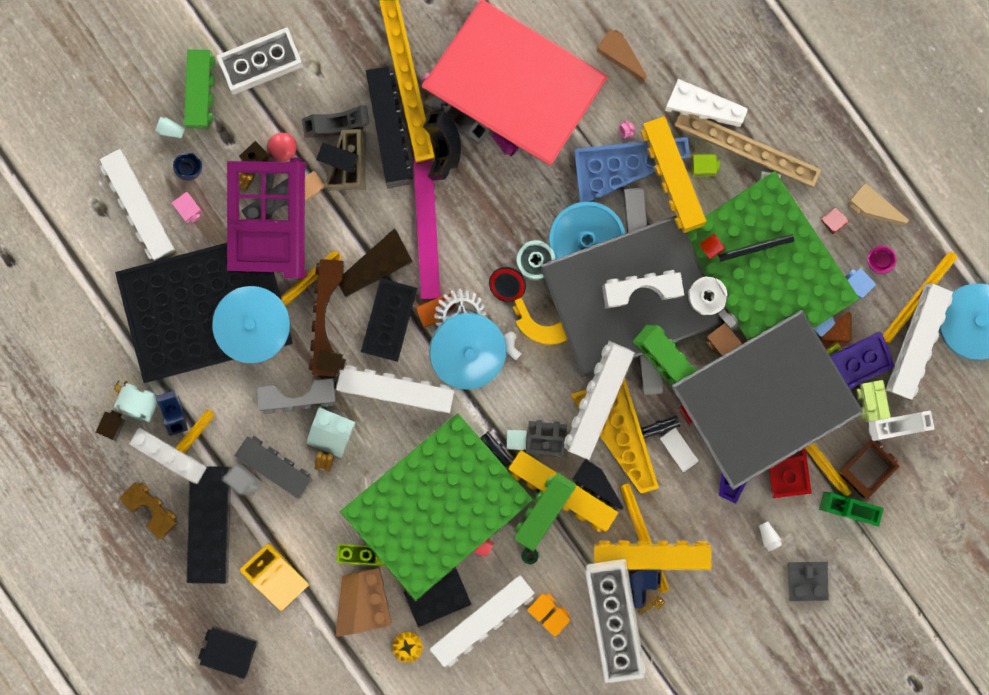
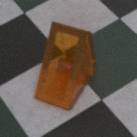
M850 312L845 313L826 334L819 338L821 342L848 343L852 341V314Z

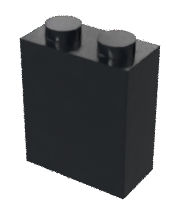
M213 626L211 630L208 629L204 639L207 641L206 647L201 649L198 657L201 660L200 665L245 679L258 640Z

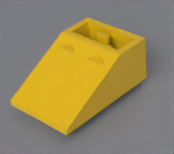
M267 543L240 569L242 574L280 611L285 609L309 586L306 580L271 543Z

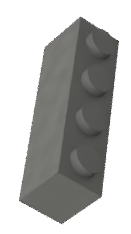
M247 436L234 456L300 499L312 482V479L309 478L311 474L303 468L300 471L293 467L295 463L285 457L283 460L278 457L279 452L269 446L268 449L263 447V441L253 436L250 438Z

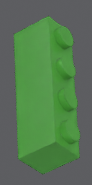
M187 49L184 125L186 128L209 129L210 124H213V112H210V105L214 104V94L211 93V86L215 84L212 67H215L216 60L210 50Z
M646 325L633 340L637 348L671 387L698 371L688 363L687 357L676 349L675 343L664 335V330L657 325Z
M558 472L554 477L550 476L544 484L547 487L544 493L541 491L538 493L534 500L537 502L534 508L530 506L524 515L527 517L525 522L520 521L514 530L517 532L514 539L532 551L535 550L576 487L575 483Z

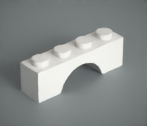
M669 270L664 271L663 275L656 276V273L645 274V278L637 279V276H630L625 278L626 281L618 282V279L607 280V284L602 285L605 308L627 305L630 295L638 288L652 289L660 296L661 300L684 296L681 273Z
M138 428L129 445L196 484L207 468L205 465L141 428Z

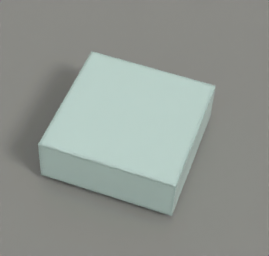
M507 430V449L526 450L527 431Z

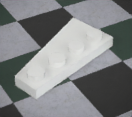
M678 79L665 111H679L682 115L688 116L693 114L699 116L700 119L707 120V118L716 119V122L741 127L748 109Z

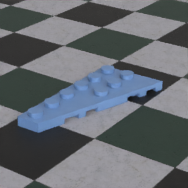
M688 137L674 138L682 160L690 157ZM647 141L574 149L580 202H591L655 173L654 166L656 163L654 158L651 159L649 157Z

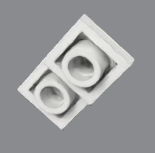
M676 427L660 438L683 472L699 462Z

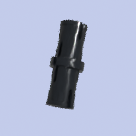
M677 415L662 421L660 419L656 420L654 424L641 427V431L644 433V439L659 433L661 435L665 434V431L675 427H680V422Z
M489 431L480 437L504 467L513 461L502 448L503 445L499 444Z

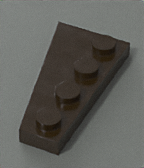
M395 228L343 274V281L339 286L345 298L413 262Z

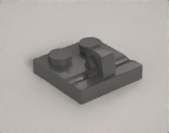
M788 562L789 601H829L828 562Z

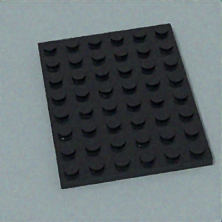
M227 243L115 272L143 383L235 360L225 354L218 346L212 327L213 316L218 304L230 292L241 287L256 286L271 291L281 300L275 272L227 271ZM290 332L284 347L293 344Z

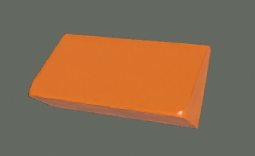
M444 296L416 307L424 328L435 324L439 320L434 317L436 313H440L435 310V307L442 306L438 301H445ZM452 304L447 312L453 310L456 304Z

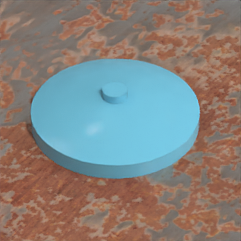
M579 202L567 207L556 217L550 230L549 246L554 251L556 260L624 235L625 229L619 217L610 208L596 202Z
M969 284L953 292L952 303L947 307L945 321L939 328L940 334L946 345L957 355L971 360L988 359L989 285Z
M256 286L241 287L227 294L218 304L213 316V334L221 350L232 359L243 363H260L274 357L284 347L290 332V318L284 303L271 291Z
M462 313L448 318L436 329L430 342L429 357L434 371L445 383L458 389H475L492 381L501 371L506 358V343L502 332L490 319L480 314Z

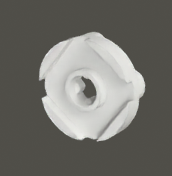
M702 277L696 280L689 289V303L700 315L716 314L726 304L727 289L718 279ZM705 291L712 293L711 301L703 298Z

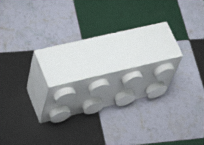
M288 27L217 55L233 95L303 67Z

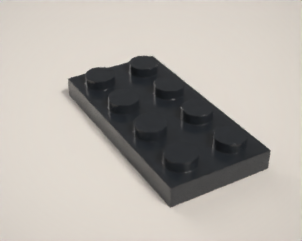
M380 278L361 353L395 362L399 361L418 288Z

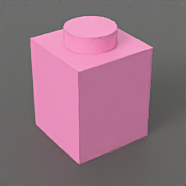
M185 192L172 202L173 206L187 223H194L201 218L200 214L203 211L188 192Z

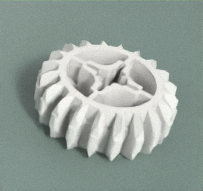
M458 289L455 295L452 290L450 291V297L446 294L443 295L446 299L445 301H438L442 306L435 307V310L440 313H436L434 317L439 319L436 321V325L440 326L446 319L459 314L461 311L463 313H475L485 316L486 312L482 311L485 305L480 304L482 300L480 297L476 298L474 292L469 295V290L466 289L462 294V290ZM463 301L473 304L475 311L465 309ZM456 302L455 308L447 312L449 307Z

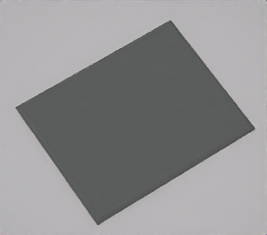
M676 215L540 265L582 377L594 373L595 366L602 359V350L605 345H608L609 341L635 352L633 358L643 355L633 343V340L646 325L661 327L664 330V335L674 343L722 325L718 313L700 315L689 303V289L696 280L704 277L687 232L683 233L682 229L677 228L675 222ZM669 270L681 273L684 296L661 300L660 296L652 289L638 288L630 295L627 305L605 308L602 285L607 284V280L618 279V282L626 281L625 278L630 276H637V279L645 278L644 275L656 273V276L663 275L664 271ZM705 291L703 298L711 301V294Z
M803 310L672 385L673 390L732 490L864 413Z

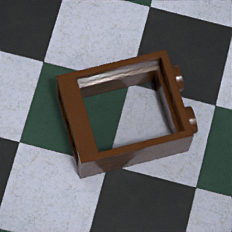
M868 440L837 471L863 499H868L900 467L897 464L898 460L891 453L887 454L883 450L884 446L878 440ZM871 448L889 468L867 488L848 469Z

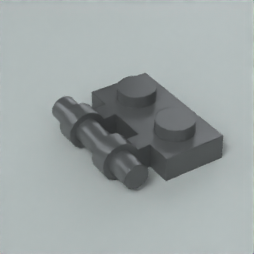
M542 420L529 421L528 428L536 429L535 435H527L526 453L564 457L565 438L558 436L559 432L567 431V424H560V422L556 421L554 423L542 422ZM541 431H553V435L543 436L541 435Z

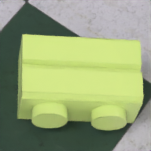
M883 380L859 384L858 389H856V396L858 400H861V409L864 413L860 416L862 419H865V423L891 418Z

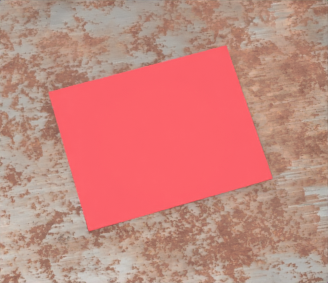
M480 0L421 87L551 166L608 76L486 1Z

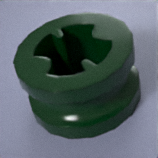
M525 548L521 554L523 562L529 565L536 563L539 558L537 550L535 549L533 552L535 559L527 561L525 553L526 551L529 553L530 549Z

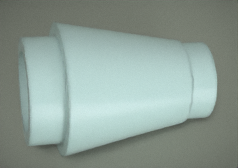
M160 117L155 131L159 132V135L182 138L185 128L167 117Z

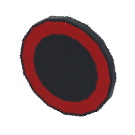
M500 267L490 276L489 287L492 294L500 301L514 302L525 294L526 281L518 270L511 267Z

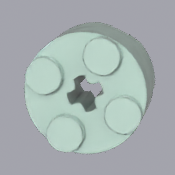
M538 240L529 241L520 248L517 254V269L525 279L531 281L543 280L545 278L540 265L555 260V254L546 243ZM533 257H537L538 260H541L538 263V265H535L533 262H531L533 260Z
M126 383L125 387L122 386L113 409L119 411V409L123 410V414L140 421L145 420L149 423L157 406L155 394L146 390L143 393L139 392L137 387Z

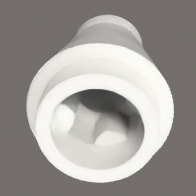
M769 521L758 526L764 548H767L768 552L782 546V539L772 528Z

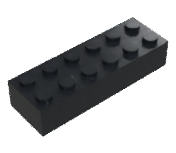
M388 66L366 70L387 189L410 185L409 180L413 178L410 165H406V161H409L407 146L402 144V142H406L404 128H399V124L402 123L400 108L396 109V105H399L397 90L392 89V87L396 86L393 71L389 72Z
M206 466L207 468L197 484L189 480L187 583L226 584L229 577L231 486L223 478L231 470V467Z

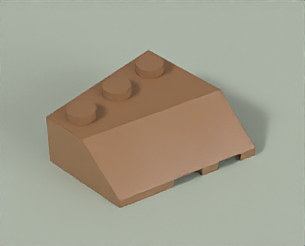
M375 568L343 575L335 637L391 626L392 621L381 569Z

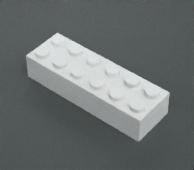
M626 559L587 564L585 571L605 683L644 678L645 666Z

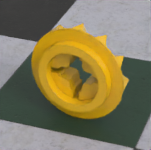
M412 632L400 633L392 643L394 656L403 663L416 661L423 651L420 637ZM404 639L406 640V642H408L409 645L415 644V646H413V648L410 649V656L406 650H399L402 649V647H404Z

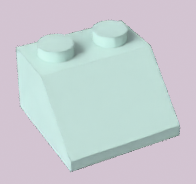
M319 408L306 444L342 458L356 422Z

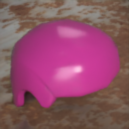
M888 246L873 248L867 258L870 270L882 275L891 272L897 262L895 252Z

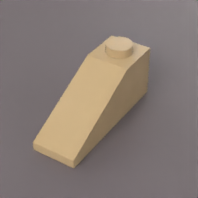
M866 183L848 201L849 208L856 214L860 213L863 216L902 226L909 221Z

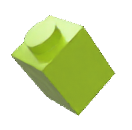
M716 154L693 155L691 158L692 177L715 176L717 171H720V160H716Z

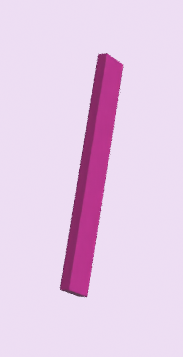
M413 152L421 300L440 298L434 181L428 177L433 165V159L416 163Z

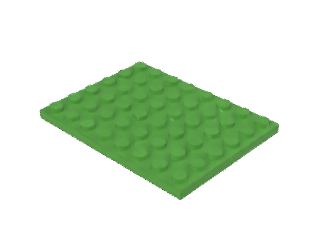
M776 171L706 215L705 226L687 232L700 268L705 276L718 279L725 285L727 289L725 306L730 314L732 313L737 318V325L748 341L803 310L814 329L860 299ZM713 234H716L726 249L721 253L793 234L795 240L791 243L721 262L718 255L709 260L699 245Z
M457 413L340 510V513L416 601L527 507L533 499Z

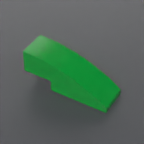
M824 491L819 510L879 527L884 508Z

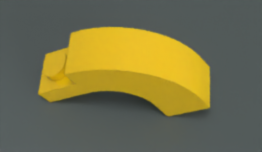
M522 298L514 301L515 306H513V310L517 317H521V319L515 321V324L525 337L541 345H558L568 341L561 322L553 326H541L532 320Z

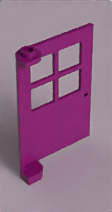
M290 158V162L227 161V271L284 272V278L307 277V269H305V166H307V162H301V158ZM239 173H261V194H239ZM266 173L288 174V195H266ZM239 198H261V219H239ZM266 199H288V220H266Z

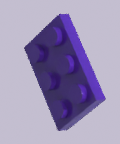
M877 332L830 355L849 389L895 367L881 332Z

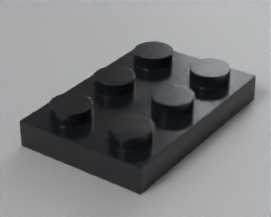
M457 569L450 571L416 601L407 591H403L418 627L472 605Z

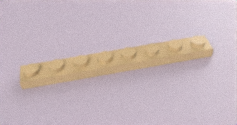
M679 114L674 125L675 128L811 188L815 186L821 172L819 168L708 119H700L697 115L689 114L686 116Z

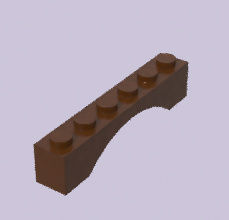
M320 259V263H316V274L319 275L318 282H315L314 294H317V301L313 303V313H316V321H312V332H315L314 340H311L310 351H314L313 359L309 361V370H312V375H337V373L318 370L316 365L319 350L334 352L326 333L325 315L331 295L343 281L344 261Z

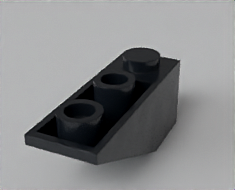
M584 459L572 478L575 480L576 486L583 490L586 487L592 491L590 495L598 500L603 498L608 501L607 505L615 511L617 509L622 510L624 507L602 469Z

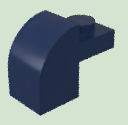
M175 391L157 395L156 400L162 412L164 425L169 436L188 431L182 403Z
M639 570L631 575L629 581L631 589H634L632 591L634 608L641 609L646 606V590H657L661 587V570Z

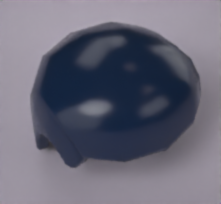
M194 153L180 154L173 162V171L181 180L192 181L202 172V159H199Z

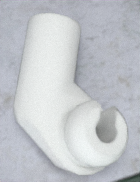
M510 331L504 335L506 352L516 361L522 353L514 347L516 334Z

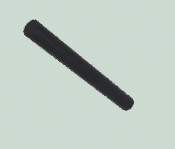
M793 234L721 253L718 254L721 262L791 243L795 240Z

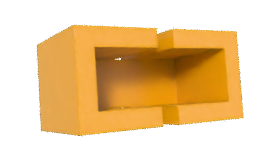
M541 593L526 610L540 622L554 609L555 611L542 625L556 637L571 621L568 617L570 613L563 606L559 609L554 604L556 600L549 593L546 595Z

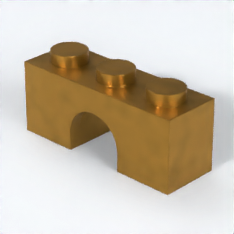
M134 482L118 499L131 512H136L143 505L148 506L152 510L153 516L146 527L159 540L163 539L178 524L175 520L177 516L170 509L166 511L162 507L164 503L157 496L153 498L148 493L150 489L143 482L140 484Z

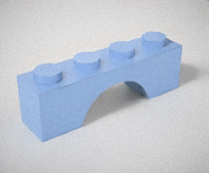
M861 268L857 271L853 269L845 276L860 299L877 285ZM833 317L814 328L819 338L835 325Z

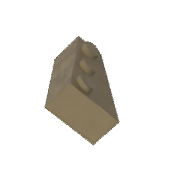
M361 129L342 130L336 147L358 154L359 158L353 174L330 166L323 188L328 191L366 190L365 132Z

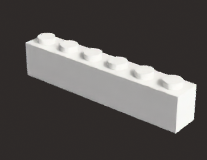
M118 149L99 159L102 163L99 166L104 176L108 175L111 180L109 186L114 193L117 191L120 197L117 200L121 208H126L129 213L126 216L131 226L135 225L138 230L135 233L140 242L144 241L147 247L144 250L148 258L159 261L176 252L123 151Z
M925 284L885 391L911 400L917 395L919 381L925 374V365L932 356L931 349L938 340L939 328L945 321V312L952 303V291L935 284Z
M610 341L608 345L604 346L602 359L594 369V378L587 385L586 397L580 402L578 416L574 417L572 430L564 440V448L568 452L590 459L635 353L632 350Z
M346 365L344 370H340L336 388L339 392L450 414L454 390H451V386L440 384V387L432 386V382L421 380V384L415 383L413 378L403 376L402 380L395 379L393 374L383 373V376L376 375V371L369 369L361 372L357 371V367Z
M519 575L431 646V652L443 667L446 665L451 667L459 660L457 656L462 652L466 655L474 648L472 646L473 643L477 640L482 642L487 638L489 630L492 628L496 630L503 625L504 622L502 620L505 617L509 616L511 618L519 611L517 608L521 604L526 606L534 599L532 596L535 594L534 591Z

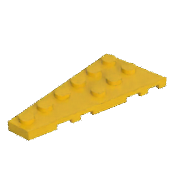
M624 378L599 437L639 493L642 494L658 489L659 486L626 379ZM587 389L570 394L578 407L581 400L585 399Z

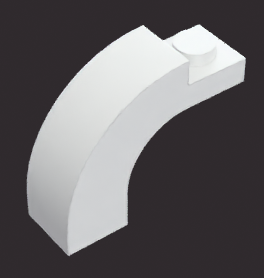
M931 411L869 422V433L872 436V441L934 430Z

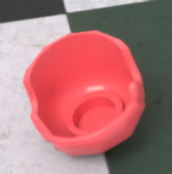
M277 133L268 140L266 148L269 156L274 161H287L295 155L297 144L294 137L290 134Z

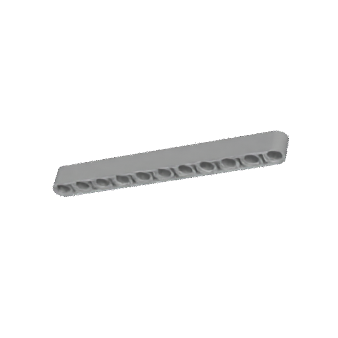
M643 187L624 189L627 233L647 226ZM640 355L639 362L643 396L663 394L662 375L644 355Z

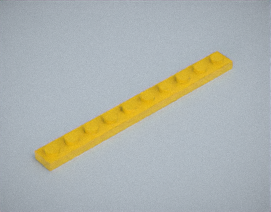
M379 0L415 161L418 163L435 159L430 135L423 128L426 117L399 0Z

